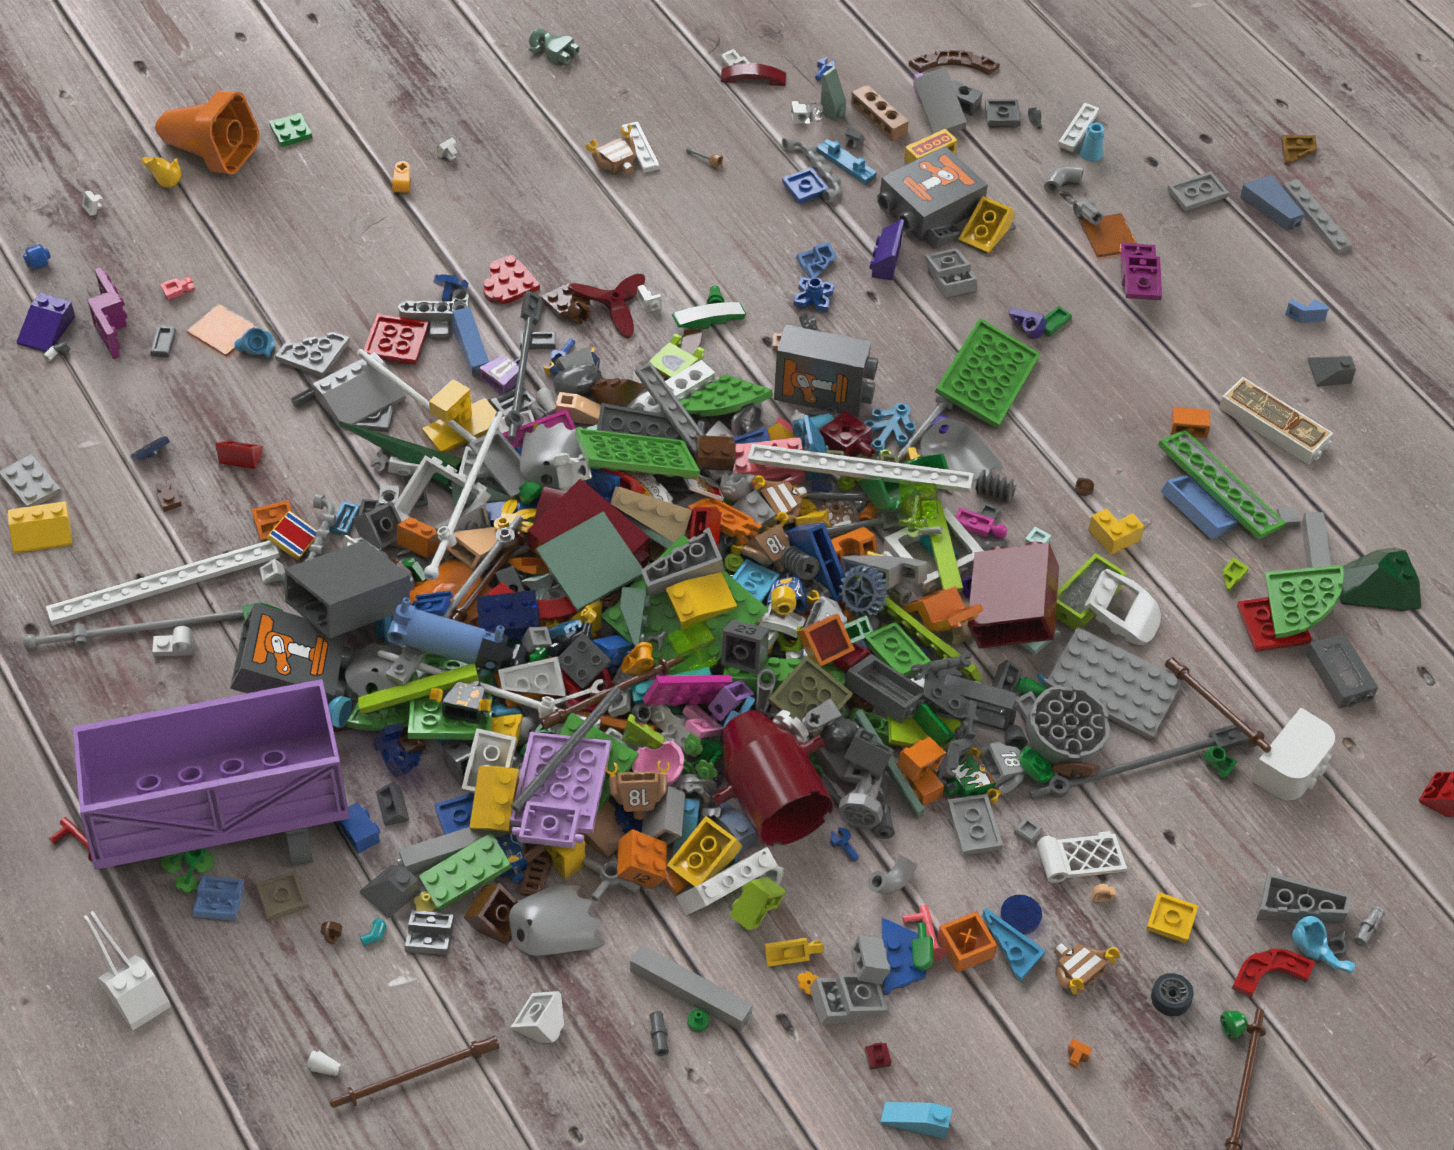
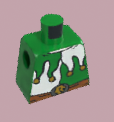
M974 753L958 764L956 770H951L956 775L953 778H949L950 783L944 785V791L947 796L958 793L960 798L987 794L989 789H995L996 781Z

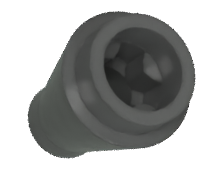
M640 703L631 707L630 711L626 714L627 717L630 714L634 715V721L638 723H646L651 717V710L648 705Z

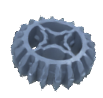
M858 565V567H853L850 571L846 572V577L841 579L844 584L839 586L842 589L839 595L844 598L841 603H846L845 609L850 610V614L856 615V617L867 615V618L875 616L878 612L882 611V606L887 604L885 598L889 597L886 594V590L889 587H885V583L888 580L882 579L883 573H878V569L872 568L870 565Z

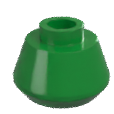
M525 481L518 488L520 490L518 495L522 504L529 505L543 491L542 486L533 481L529 483Z
M1223 1011L1220 1016L1222 1029L1228 1038L1237 1039L1246 1031V1026H1248L1247 1019L1239 1011Z

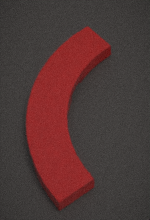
M503 582L487 593V596L499 607L526 619L539 621L560 620L563 617L578 613L568 597L553 600L532 599L514 592Z

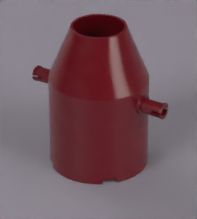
M747 711L737 715L723 729L725 778L729 784H727L728 787L712 795L715 803L719 807L733 797L737 798L760 841L767 846H774L773 843L780 842L782 845H787L808 836L825 822L824 817L828 812L831 814L834 808V801L809 759V754L825 746L822 738L818 734L803 744L799 742L795 735L759 711Z

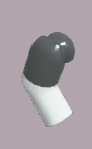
M61 342L52 346L43 355V358L50 362L60 351L66 355L71 348L67 343Z

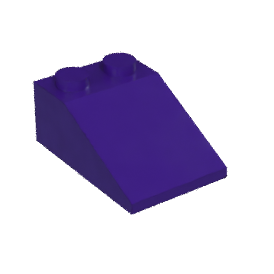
M39 293L30 305L16 341L17 344L47 352L52 346L56 345L74 319L75 314L72 302Z

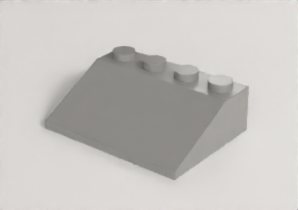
M375 352L370 354L371 357L389 370L385 362ZM363 359L313 384L316 400L338 424L339 421L352 425L367 419L368 416L371 417L377 414L379 410L382 411L388 408L389 405L396 404L407 398L401 388Z

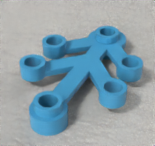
M897 403L892 409L883 411L880 408H875L872 410V418L874 420H881L883 417L889 416L893 417L879 422L872 420L864 422L867 426H871L872 432L885 428L879 438L870 443V446L877 450L875 456H879L880 452L885 449L884 443L892 431L896 436V443L899 446L907 444L908 437L902 433L898 424L899 420H902L905 426L904 431L907 434L915 432L916 425L908 417L910 407L907 404Z

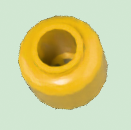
M779 586L773 589L770 596L772 610L780 615H787L793 612L796 608L795 591L788 586Z

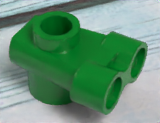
M1219 746L1210 747L1203 756L1207 765L1218 771L1217 774L1223 779L1228 776L1238 762L1231 756L1227 757L1225 750Z

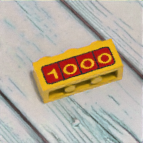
M943 129L905 147L904 160L909 164L944 146L953 153H956L957 139L946 129Z

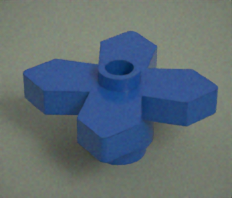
M801 277L798 286L801 292L795 294L793 306L804 308L813 304L817 311L828 312L830 300L827 297L833 295L835 284L826 281L822 282L817 277Z

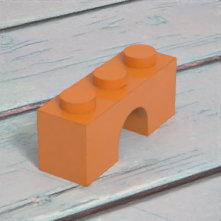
M864 526L831 540L841 566L842 557L845 555L856 554L862 556L867 555L868 551L877 552L876 536Z

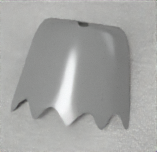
M942 419L933 425L921 439L923 455L944 453L949 470L974 473L973 481L978 479L984 469L986 470V476H988L992 468L1003 469L999 459L980 437L963 422L953 419ZM942 425H948L949 430L944 434H940L939 428ZM947 441V445L943 446L942 442Z
M558 423L551 428H546L544 424H540L534 432H526L520 459V470L524 478L529 482L533 481L541 485L542 490L544 487L559 488L554 456L559 453H567L571 458H578L580 454H583L574 435L576 428L569 430L563 423ZM544 461H549L550 465H544L543 463ZM542 475H550L553 479L552 483L549 485L544 484L541 481Z
M373 642L365 648L354 651L346 668L345 677L349 686L359 696L368 694L365 687L370 682L377 685V691L400 685L386 678V672L394 662L380 658L377 654L378 651L385 650L401 655L402 649L398 645L389 644L382 646ZM376 668L378 672H372L371 670ZM413 674L406 683L412 682Z
M567 880L558 882L522 899L511 908L509 913L511 934L515 946L527 954L536 956L594 949L604 946L605 942L594 935V930L602 921L589 916L588 908L591 906L592 901L578 897L576 892L579 890L580 885L566 886L564 883ZM528 919L532 920L531 926L527 923ZM519 928L523 930L525 935L523 942H520L517 937Z

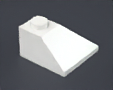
M559 991L532 993L511 1028L539 1043H553L558 1039L560 1031L564 1026L561 993Z

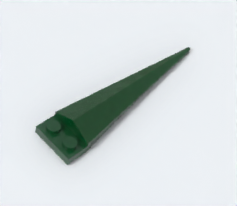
M339 421L341 427L366 439L403 462L420 465L425 455L431 459L434 456L443 462L441 465L444 467L450 465L458 470L456 474L459 473L463 458ZM434 473L430 480L452 494L451 482L453 481L440 473Z

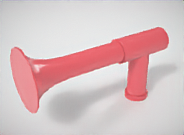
M921 905L919 907L920 913L902 915L904 924L917 921L926 923L927 936L933 938L934 961L941 960L947 955V950L938 945L928 905Z

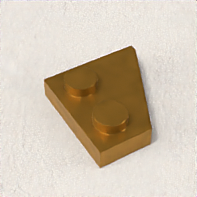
M1282 135L1281 142L1285 165L1316 153L1315 135Z

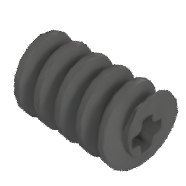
M984 469L978 477L975 490L979 487V493H983L986 489V495H990L993 492L994 498L1000 494V500H1004L1007 496V502L1010 503L1017 484L1014 485V479L1007 483V477L1000 480L999 474L993 478V472L986 476V470Z
M795 546L786 548L781 555L783 567L804 580L814 578L819 572V561Z

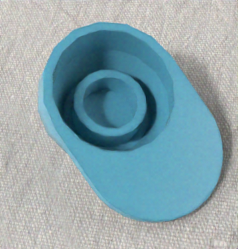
M344 696L335 697L329 703L328 708L333 726L341 728L346 725L352 711V701L350 698Z

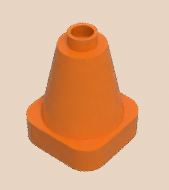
M217 91L208 103L165 111L155 124L156 132L164 143L202 157L208 169L213 173L230 175L237 173L255 151L259 143L257 123L245 96L241 92Z

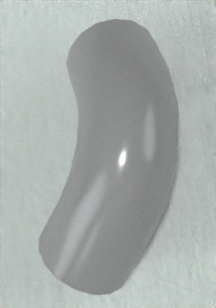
M1066 165L1056 168L1046 178L1044 189L1048 193L1056 194L1060 191L1063 183L1081 184L1084 167Z
M899 855L894 867L888 873L876 871L871 874L868 881L869 887L872 891L880 894L897 892L909 882L918 864Z

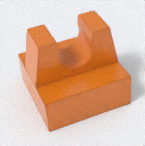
M1072 1038L1068 1046V1053L1072 1054L1069 1064L1077 1068L1081 1059L1088 1062L1092 1048Z

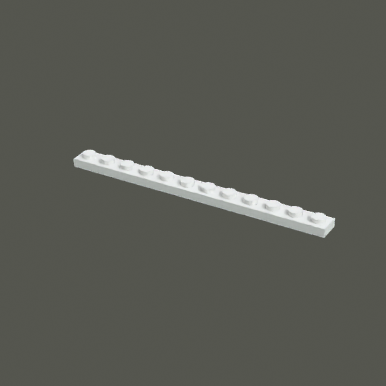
M759 444L751 445L748 456V463L864 479L882 478L886 482L971 493L974 473Z
M268 540L46 606L53 626L280 558L276 545Z

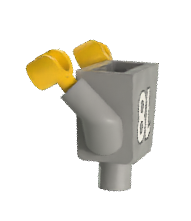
M816 590L810 591V595L815 598L807 596L806 601L808 604L813 605V608L804 628L837 613L843 625L846 624L847 618L843 615L836 601L825 596L820 597ZM789 640V642H790L791 644H793V646H794V645L796 644V642L798 641V640H796V641H794V640Z
M1000 742L981 747L982 750L977 748L969 750V757L974 753L979 759L981 756L986 769L996 781L994 787H999L997 790L991 788L987 791L988 797L990 795L995 796L990 800V804L997 803L998 797L1002 793L1005 795L1016 788L1023 781V777L1027 773L1020 763L1019 749Z

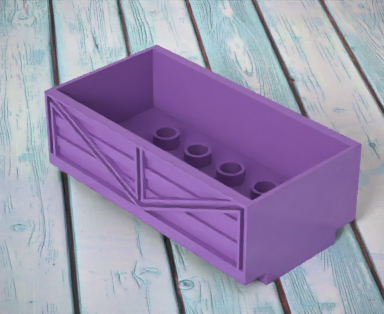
M322 679L73 727L80 814L95 870L350 818L340 759Z

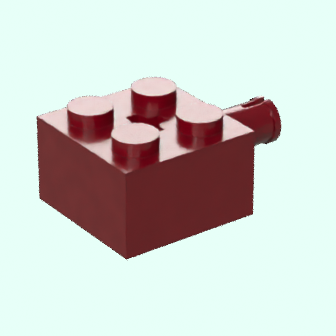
M847 411L820 429L825 446L828 445L829 450L844 451V456L856 457L862 453L868 458L874 457L877 452L875 448L870 446L872 442V428Z

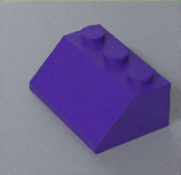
M899 220L883 228L881 236H877L876 246L878 247H874L873 258L875 259H871L869 268L872 270V277L892 281L901 248L904 220Z

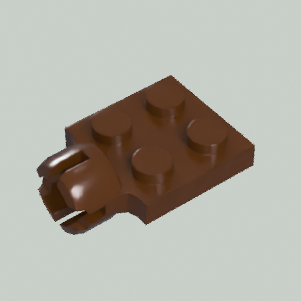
M571 282L541 296L542 302L559 318L569 317L575 323L582 324L583 322L579 318L587 322L591 316L590 308L587 306L590 304V300L572 293L568 289V285Z

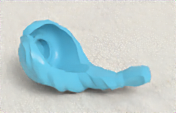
M1307 916L1297 923L1292 932L1293 942L1307 958L1322 960L1328 966H1332L1333 969H1341L1349 974L1354 971L1355 964L1348 960L1338 961L1329 949L1327 932L1320 919L1314 916Z

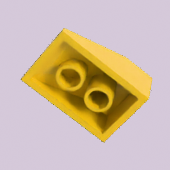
M982 196L958 240L989 253L1005 235L1016 216L1013 209Z
M722 572L684 580L666 588L667 597L682 630L737 608V604Z
M705 816L667 866L696 887L713 878L724 869L743 846L734 836Z

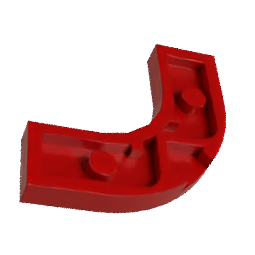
M1273 948L1261 953L1256 952L1242 964L1232 989L1252 998L1259 980L1269 972L1286 973L1307 982L1315 962L1285 949Z

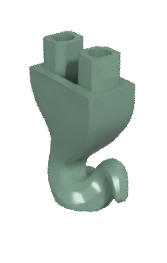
M535 29L529 38L531 46L529 51L539 53L542 50L540 44L543 41L548 59L556 65L560 62L567 64L571 59L570 54L576 56L580 52L579 45L574 43V38L554 36L544 29Z

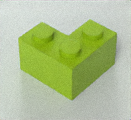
M768 877L751 880L743 886V893L733 903L731 907L733 910L729 916L747 930L756 929L759 927L767 911L777 909L787 891Z

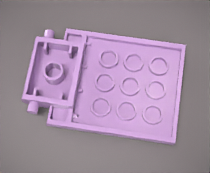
M530 732L514 801L571 736ZM583 738L532 798L526 802L525 806L519 812L512 809L510 824L521 826L513 827L512 835L519 836V842L574 849L576 842L583 843L584 835L578 833L593 834L606 774V766L608 765L612 746L611 741Z

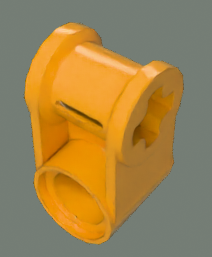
M405 161L395 164L392 192L410 193V165Z
M647 642L637 644L623 659L621 671L625 674L636 676L649 670L654 665V659L651 656L653 646Z

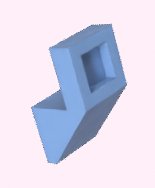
M1292 299L1288 303L1285 315L1299 323L1321 322L1326 320L1330 307L1315 299L1308 307Z

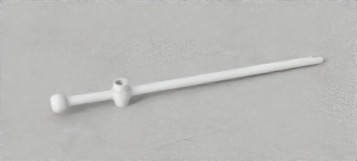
M358 350L357 355L430 411L427 399L364 350ZM454 420L446 423L467 441L472 442L477 439Z
M501 411L495 413L448 526H442L437 531L441 542L431 565L424 569L425 578L428 580L438 578V567L446 548L453 547L457 543L453 531L503 416Z
M380 650L377 653L380 658L395 662L400 656L385 650ZM421 663L417 670L432 675L446 672ZM480 682L481 687L485 689L486 693L537 709L539 718L545 717L557 709L554 699L545 696L539 702ZM575 714L576 716L580 717V718L583 719V720H585V719L587 718V717H584V716ZM600 719L594 725L598 729L601 725Z

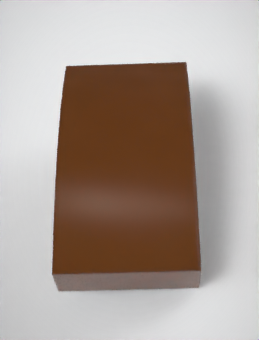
M1070 762L1054 765L1052 770L1057 771L1059 776L1065 778L1077 774L1089 778L1098 774L1100 766L1086 762Z

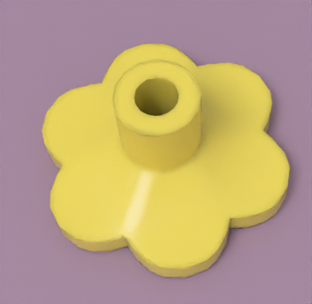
M428 891L421 892L420 896L414 899V904L418 911L434 912V910L438 909Z

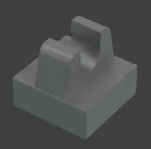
M847 127L844 143L848 146L853 141L852 147L857 149L860 144H863L865 138L861 132Z

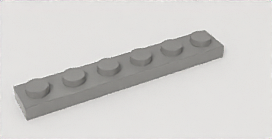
M1298 179L1283 184L1282 188L1302 210L1306 218L1336 254L1352 249L1353 244Z

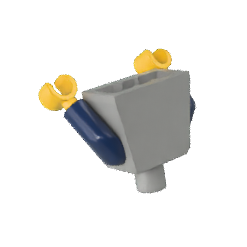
M588 346L559 357L555 364L556 366H554L553 362H549L550 367L543 366L546 375L556 377L558 373L571 365L593 363L599 368L600 358L594 352V348H591L590 351Z

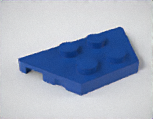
M882 918L881 934L884 948L887 950V961L890 964V973L883 981V993L888 995L896 988H904L912 982L925 979L926 970L920 971L916 969L912 961V940L918 938V933Z

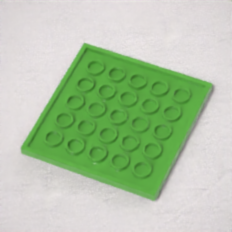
M682 534L659 558L662 556L666 557L677 547H682L688 543L689 539ZM722 571L737 604V608L682 630L667 597V592H663L650 597V607L646 608L645 615H648L647 627H643L642 634H645L646 640L650 636L657 637L663 630L668 633V636L662 642L661 652H659L658 643L651 642L650 644L653 646L651 656L654 659V666L659 665V659L661 658L668 661L680 654L683 656L684 662L669 668L670 676L704 667H709V670H711L721 660L723 630L733 619L756 625L768 613V608L728 573ZM643 577L638 578L629 588L646 589ZM620 597L618 603L609 607L601 615V618L619 635L633 643L621 612Z

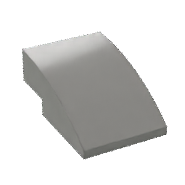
M957 248L925 255L930 273L944 298L977 291V278L970 270V263Z
M838 973L835 978H816L809 987L821 1025L862 1020L888 1011L880 984L858 981L856 973Z

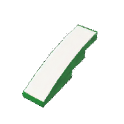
M740 302L705 304L680 310L672 314L678 328H709L711 323L726 324L728 319H744L746 316V312Z

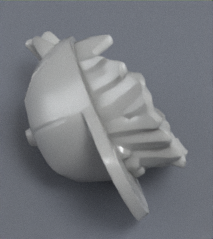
M750 403L741 406L742 410L735 412L731 423L732 432L735 437L759 430L765 425V423L761 422L763 418L761 403L756 405Z
M731 472L730 475L724 473L720 483L722 495L736 503L740 498L749 494L751 490H755L754 487H751L755 476L737 474L736 472Z
M695 774L681 775L675 783L670 785V787H675L677 790L684 792L685 798L699 799V809L710 805L711 797L717 790L716 783L713 780L700 779Z

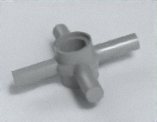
M588 857L585 858L583 865L600 873L602 881L591 895L594 901H598L607 888L614 889L619 885L634 893H638L640 890V886L636 883L617 876L618 860L617 862H607L603 866Z

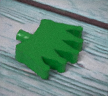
M543 646L541 648L537 647L536 652L530 655L529 663L544 660L545 657L548 658L547 649Z

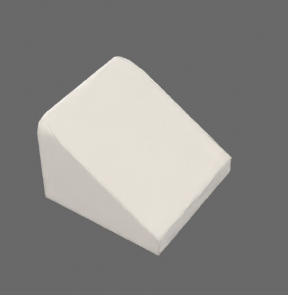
M276 559L259 568L264 584L282 580L284 566Z

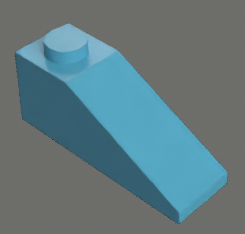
M885 1102L880 1124L946 1140L952 1108L934 1103Z

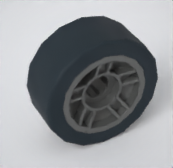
M1176 973L1161 975L1155 981L1151 992L1152 1004L1156 1010L1170 1017L1180 1016L1190 1008L1194 996L1193 986L1182 975Z

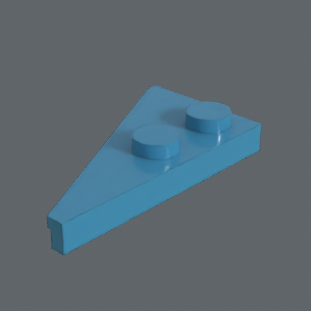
M985 908L982 917L1014 975L1021 982L1045 955V950Z

